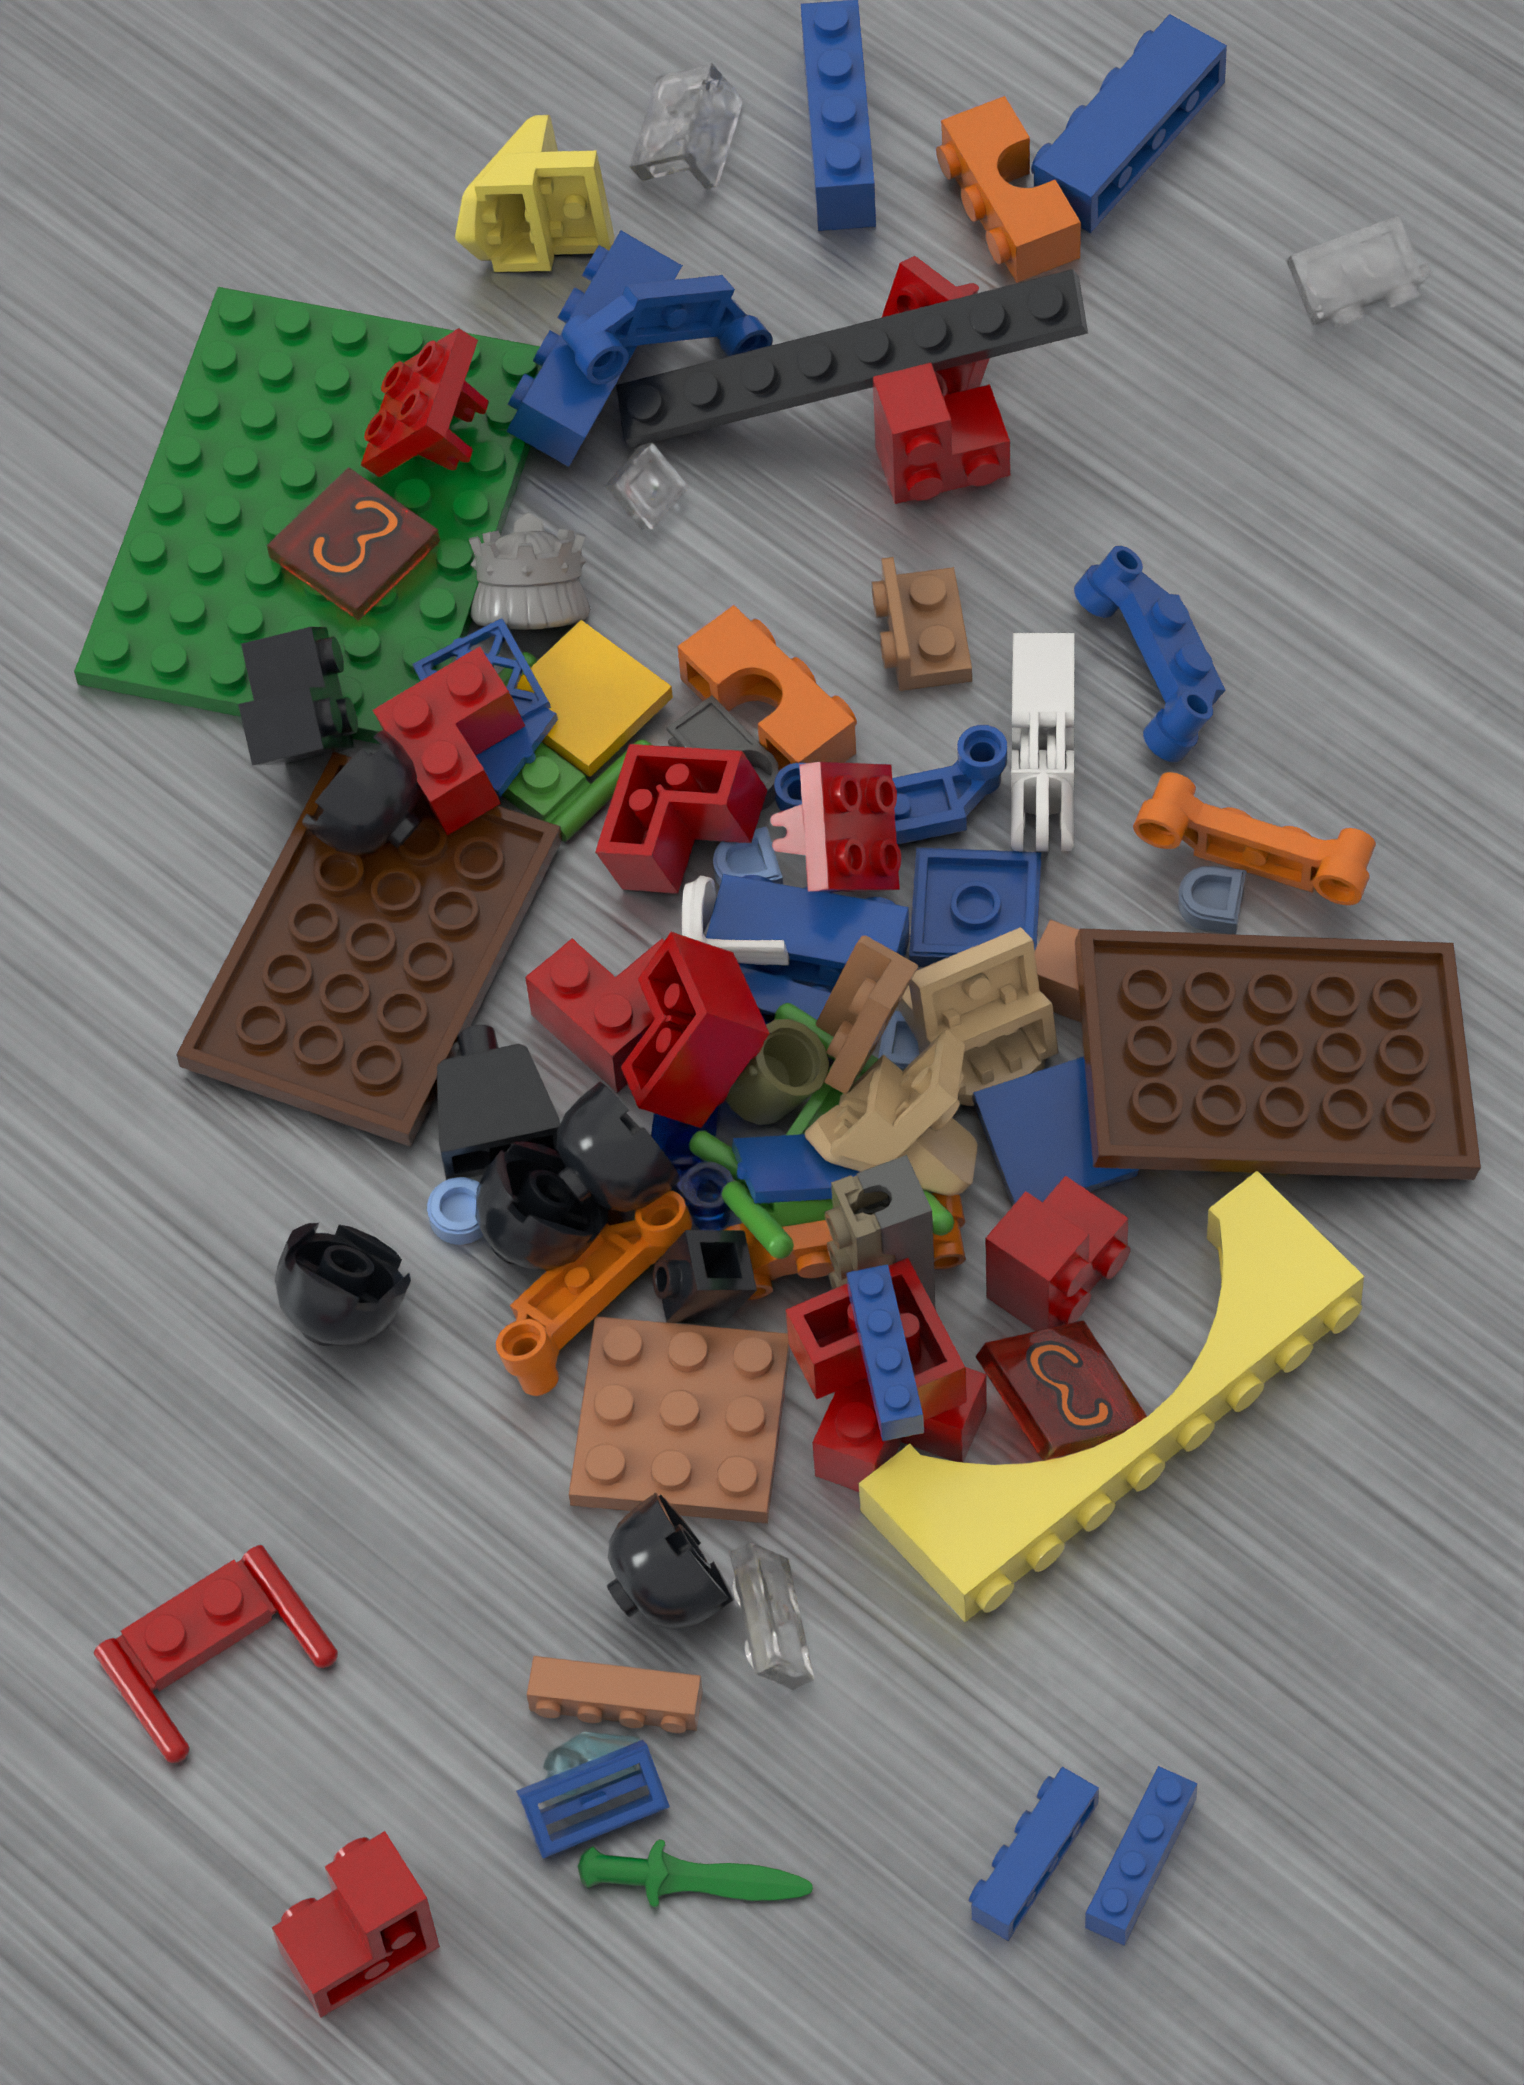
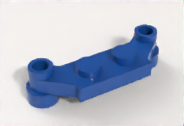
M723 275L628 284L625 286L621 296L594 315H576L565 324L562 330V338L575 353L576 365L593 384L610 382L625 369L629 359V354L625 347L717 337L720 340V347L727 356H732L771 346L773 343L771 333L755 316L747 315L737 302L732 299L735 289Z
M1115 546L1100 564L1092 565L1075 584L1074 593L1083 608L1101 618L1113 616L1120 608L1166 703L1165 708L1158 711L1144 728V740L1149 749L1161 759L1168 762H1180L1197 744L1198 732L1212 717V706L1226 690L1180 596L1169 594L1142 572V561L1135 552L1124 546Z
M989 725L970 727L959 737L957 744L958 760L952 766L892 778L897 790V803L894 808L897 844L967 830L966 817L985 795L996 791L1001 784V773L1007 765V740L1001 731ZM806 763L789 764L776 775L774 781L775 801L780 811L802 804L799 764Z

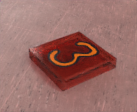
M348 467L267 545L269 558L359 621L440 542L438 529Z
M1084 1320L985 1342L975 1356L1042 1461L1093 1448L1124 1433L1147 1417Z

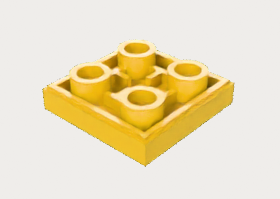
M582 620L530 668L550 703L551 708L549 710L555 712L558 717V721L542 742L588 777H591L673 698L671 685ZM523 674L516 689L534 693Z

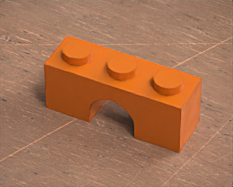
M1003 96L941 120L942 145L936 147L938 163L944 176L948 180L955 178L959 184L962 202L971 221L976 222L980 220L986 230L987 245L997 264L1005 262L1016 283L1079 259L1081 222L1056 180L1032 188H1020L1009 184V182L1030 174V137L1007 98Z
M733 605L677 646L681 681L702 701L713 695L728 712L736 706L750 701L765 702L776 708L774 712L758 723L759 743L772 753L778 762V771L793 763H845L856 754L855 726L857 725V720L849 705L839 696L834 695L830 697L816 684L815 677L809 667L797 657L790 659L778 648L773 635L760 620L753 619L750 621Z

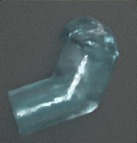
M582 1732L548 1752L543 1763V1769L547 1770L545 1779L640 1741V1738L636 1736ZM638 1764L626 1768L625 1770H636ZM580 1787L562 1795H574Z

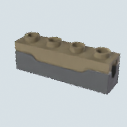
M907 1155L856 1173L857 1176L852 1177L850 1175L831 1182L833 1209L825 1211V1219L833 1241L827 1242L828 1253L835 1270L829 1273L832 1289L847 1284V1272L887 1264L889 1266L909 1258L936 1310L932 1209Z

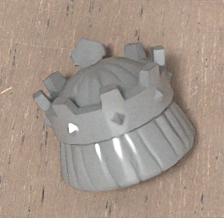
M527 512L513 523L514 533L502 537L499 531L484 533V543L482 544L478 536L469 538L475 555V559L470 565L477 571V581L479 582L470 616L476 624L487 626L503 618L508 629L532 630L561 627L578 623L580 620L584 621L587 618L591 609L579 580L582 575V567L587 561L581 555L585 534L577 533L574 540L573 530L559 529L556 537L544 531L542 520Z

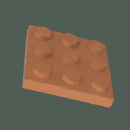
M596 1316L569 1488L570 1506L631 1511L657 1492L658 1496L662 1495L667 1499L680 1516L768 1524L790 1356L788 1333Z

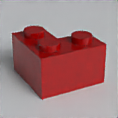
M931 363L872 377L875 448L895 504L911 500H928L939 493L971 485L985 486L997 479L1011 476L1010 439L990 384L943 396Z
M479 646L373 709L381 728L385 729L404 747L413 761L417 782L423 792V797L447 835L501 804L476 755L525 727L508 689Z
M629 744L595 853L622 890L678 894L695 840L752 843L768 789L743 751Z
M671 931L638 977V982L655 1020L622 1064L621 1069L639 1109L701 1128L715 1108L726 1099L731 1086L750 1060L759 1054L764 1041L770 1033L734 952Z
M573 938L525 977L531 1015L616 1093L628 1084L621 1069L622 1064L655 1020L638 982V977L665 941L663 938L616 977Z
M1067 1176L1060 1181L1043 1202L1025 1191L985 1238L986 1298L1047 1340H1050L1063 1323L1071 1326L1081 1317L1090 1302V1291L1101 1278L1112 1279L1125 1264L1131 1250L1128 1246V1217Z
M906 1258L888 1267L924 1421L967 1402L966 1367L909 1258ZM847 1284L785 1310L789 1347L816 1400L868 1378Z
M966 1367V1403L924 1420V1433L882 1441L868 1378L836 1391L812 1442L815 1476L859 1492V1483L896 1455L901 1443L911 1444L915 1448L954 1462L964 1463L987 1410V1374Z
M385 1831L372 1839L367 1837L358 1838L342 1847L335 1854L333 1862L324 1866L332 1892L319 1900L308 1898L296 1903L283 1914L281 1922L272 1927L281 1955L320 2018L440 1947L428 1899Z

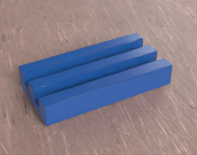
M644 1740L516 1790L519 1801L525 1811L529 1828L535 1838L538 1852L542 1858L670 1807L649 1748ZM639 1764L640 1770L543 1809L538 1807L539 1803L633 1765ZM647 1785L649 1794L550 1835L548 1834L546 1825Z

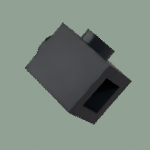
M685 1230L655 1262L653 1287L656 1296L662 1299L666 1323H725L757 1291L745 1231Z

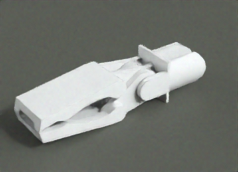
M1013 633L1011 847L1013 851L1023 852L1025 812L1036 815V852H1049V815L1060 812L1061 852L1072 851L1074 846V633Z

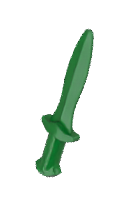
M662 1839L657 1840L652 1846L648 1859L605 1855L592 1846L584 1851L577 1865L581 1882L588 1889L602 1882L645 1886L648 1901L653 1908L660 1906V1896L675 1892L693 1891L732 1899L774 1901L806 1896L813 1890L812 1883L807 1879L779 1869L739 1863L703 1864L678 1859L664 1852L666 1844Z

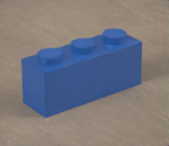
M723 874L706 938L721 940H784L789 955V965H747L754 967L759 972L773 976L784 975L796 983L809 987L820 986L832 992L861 936H868L905 957L910 940L909 909L906 906L896 905L894 902L882 897L861 899L835 894L834 892H808V887L800 888L773 883L768 878L759 875L739 877Z

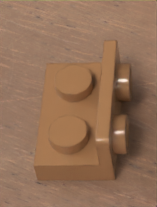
M894 557L881 558L882 580L871 582L872 598L876 618L887 617L889 631L880 632L881 653L884 669L896 668L899 691L972 682V665L954 567L897 575Z
M861 936L856 943L816 1022L818 1028L834 1037L826 1053L836 1058L824 1082L847 1095L875 1051L919 966L868 936Z

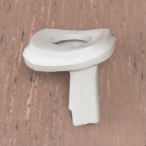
M700 875L695 881L685 884L682 900L683 936L734 952L738 963L789 965V955L784 940H721L706 938L705 931L716 902L715 882L713 878Z

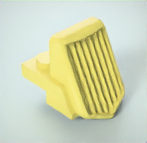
M550 115L530 117L465 189L461 200L455 239L477 259L492 261L494 272L552 271L554 255L594 254L598 245L610 250L615 236L597 150L558 151Z

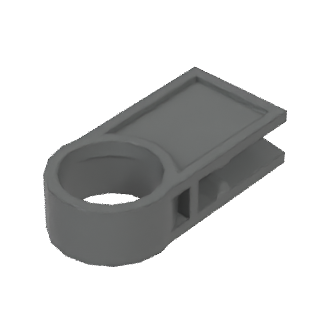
M713 695L667 727V731L673 736L668 740V744L672 747L743 751L753 767L763 769L771 777L770 781L765 785L768 790L762 810L768 808L775 801L774 781L779 772L778 762L772 753L767 751Z

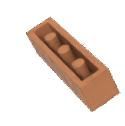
M533 1656L527 1689L530 1711L545 1718H558L560 1715L575 1716L587 1723H600L602 1720L617 1721L629 1728H641L644 1725L659 1726L671 1733H683L686 1730L697 1731L703 1695L701 1675Z

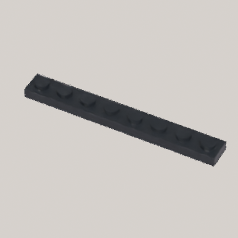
M1071 269L618 384L616 388L624 441L630 447H636L872 388V377L927 363H931L934 372L1088 334L1079 276Z

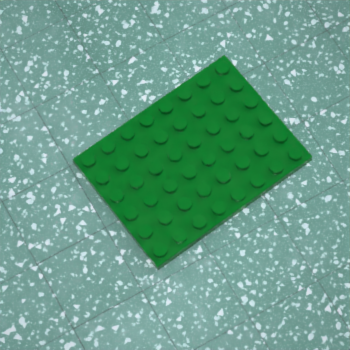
M217 287L74 670L77 684L241 717L238 704L254 701L241 643L307 627H327L329 637H336L343 655L344 671L338 673L343 698L349 697L351 699L357 716L358 731L352 734V739L380 744L373 737L383 729L373 709L420 682L412 665L413 663L452 644L455 639L464 638L468 635L473 620L470 616L471 607L479 584L477 581V571L470 565L475 559V555L469 538L478 536L482 544L484 543V533L499 531L500 535L502 533L531 447L530 444L507 432L517 412L516 409L507 404L523 375L526 373L535 379L542 368L533 362L540 346L468 333L477 339L478 342L465 381L489 401L485 414L475 412L472 422H465L453 416L448 429L473 449L470 461L462 462L459 460L456 470H449L417 454L385 475L378 477L362 467L361 462L368 442L364 439L366 428L372 418L379 412L385 395L381 391L384 377L395 363L399 361L406 362L419 354L428 342L432 340L437 342L455 330ZM378 497L401 515L403 525L400 530L387 539L372 543L369 560L365 566L351 575L340 577L326 574L314 565L308 553L309 543L316 534L326 533L329 535L330 542L327 547V556L335 562L344 563L352 559L356 554L357 548L352 539L355 532L373 530L383 525V519L372 511L356 514L350 510V505L358 498ZM453 656L433 666L432 670L439 671L454 662L457 657Z

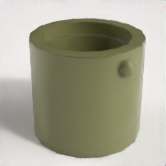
M778 1019L766 1024L770 1034L764 1041L761 1051L750 1060L731 1086L725 1099L731 1109L744 1120L758 1125L774 1124L785 1118L823 1085L828 1075L829 1067L826 1049L817 1034L802 1023L791 1019Z

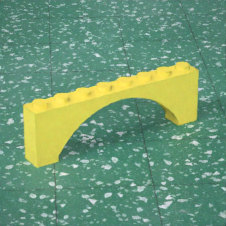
M1258 1171L1208 1209L1207 1240L1218 1250L1221 1276V1291L1216 1316L1207 1341L1190 1372L1176 1390L1149 1416L1124 1433L1093 1448L1061 1458L1024 1464L987 1465L954 1462L920 1455L911 1444H908L859 1483L861 1513L964 1622L968 1621L981 1609L988 1613L998 1608L1010 1596L1016 1581L1031 1569L1035 1572H1040L1049 1567L1063 1552L1066 1541L1081 1529L1090 1532L1099 1527L1113 1512L1116 1501L1133 1488L1139 1492L1149 1487L1163 1472L1166 1461L1181 1449L1190 1452L1199 1447L1213 1432L1216 1421L1231 1409L1235 1412H1240L1249 1407L1263 1391L1266 1381L1281 1369L1285 1373L1296 1369L1310 1355L1313 1344L1330 1330L1334 1334L1342 1332L1360 1314L1364 1275Z

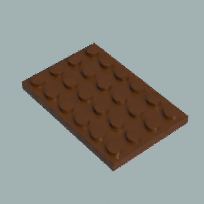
M333 752L176 1056L181 1068L411 1147L438 1093L437 1064L444 1059L456 1056L459 1050L458 1035L461 1031L471 1026L562 841L561 826L496 806L447 835L422 796L414 811V814L422 822L398 849L388 841L384 846L371 854L354 856L339 852L322 842L302 825L306 814L313 815L317 819L320 817L324 810L315 801L342 768L352 759V757Z
M1079 929L1075 939V953L1093 1168L1255 1173L1258 1171L1259 1173L1461 1180H1474L1481 1169L1454 943Z

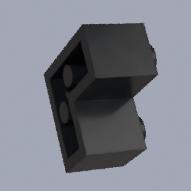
M307 627L241 643L254 701L241 703L238 706L252 766L288 764L355 748L352 734L358 731L357 716L351 699L349 697L343 698L338 673L344 671L343 655L336 637H329L327 627Z

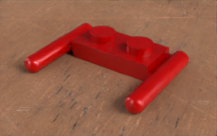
M257 1545L249 1549L240 1561L236 1562L233 1559L122 1629L121 1636L116 1639L110 1638L103 1641L93 1652L169 1763L183 1761L188 1756L190 1747L152 1691L157 1689L160 1692L272 1621V1615L278 1612L316 1667L328 1668L335 1663L338 1657V1651L263 1545Z

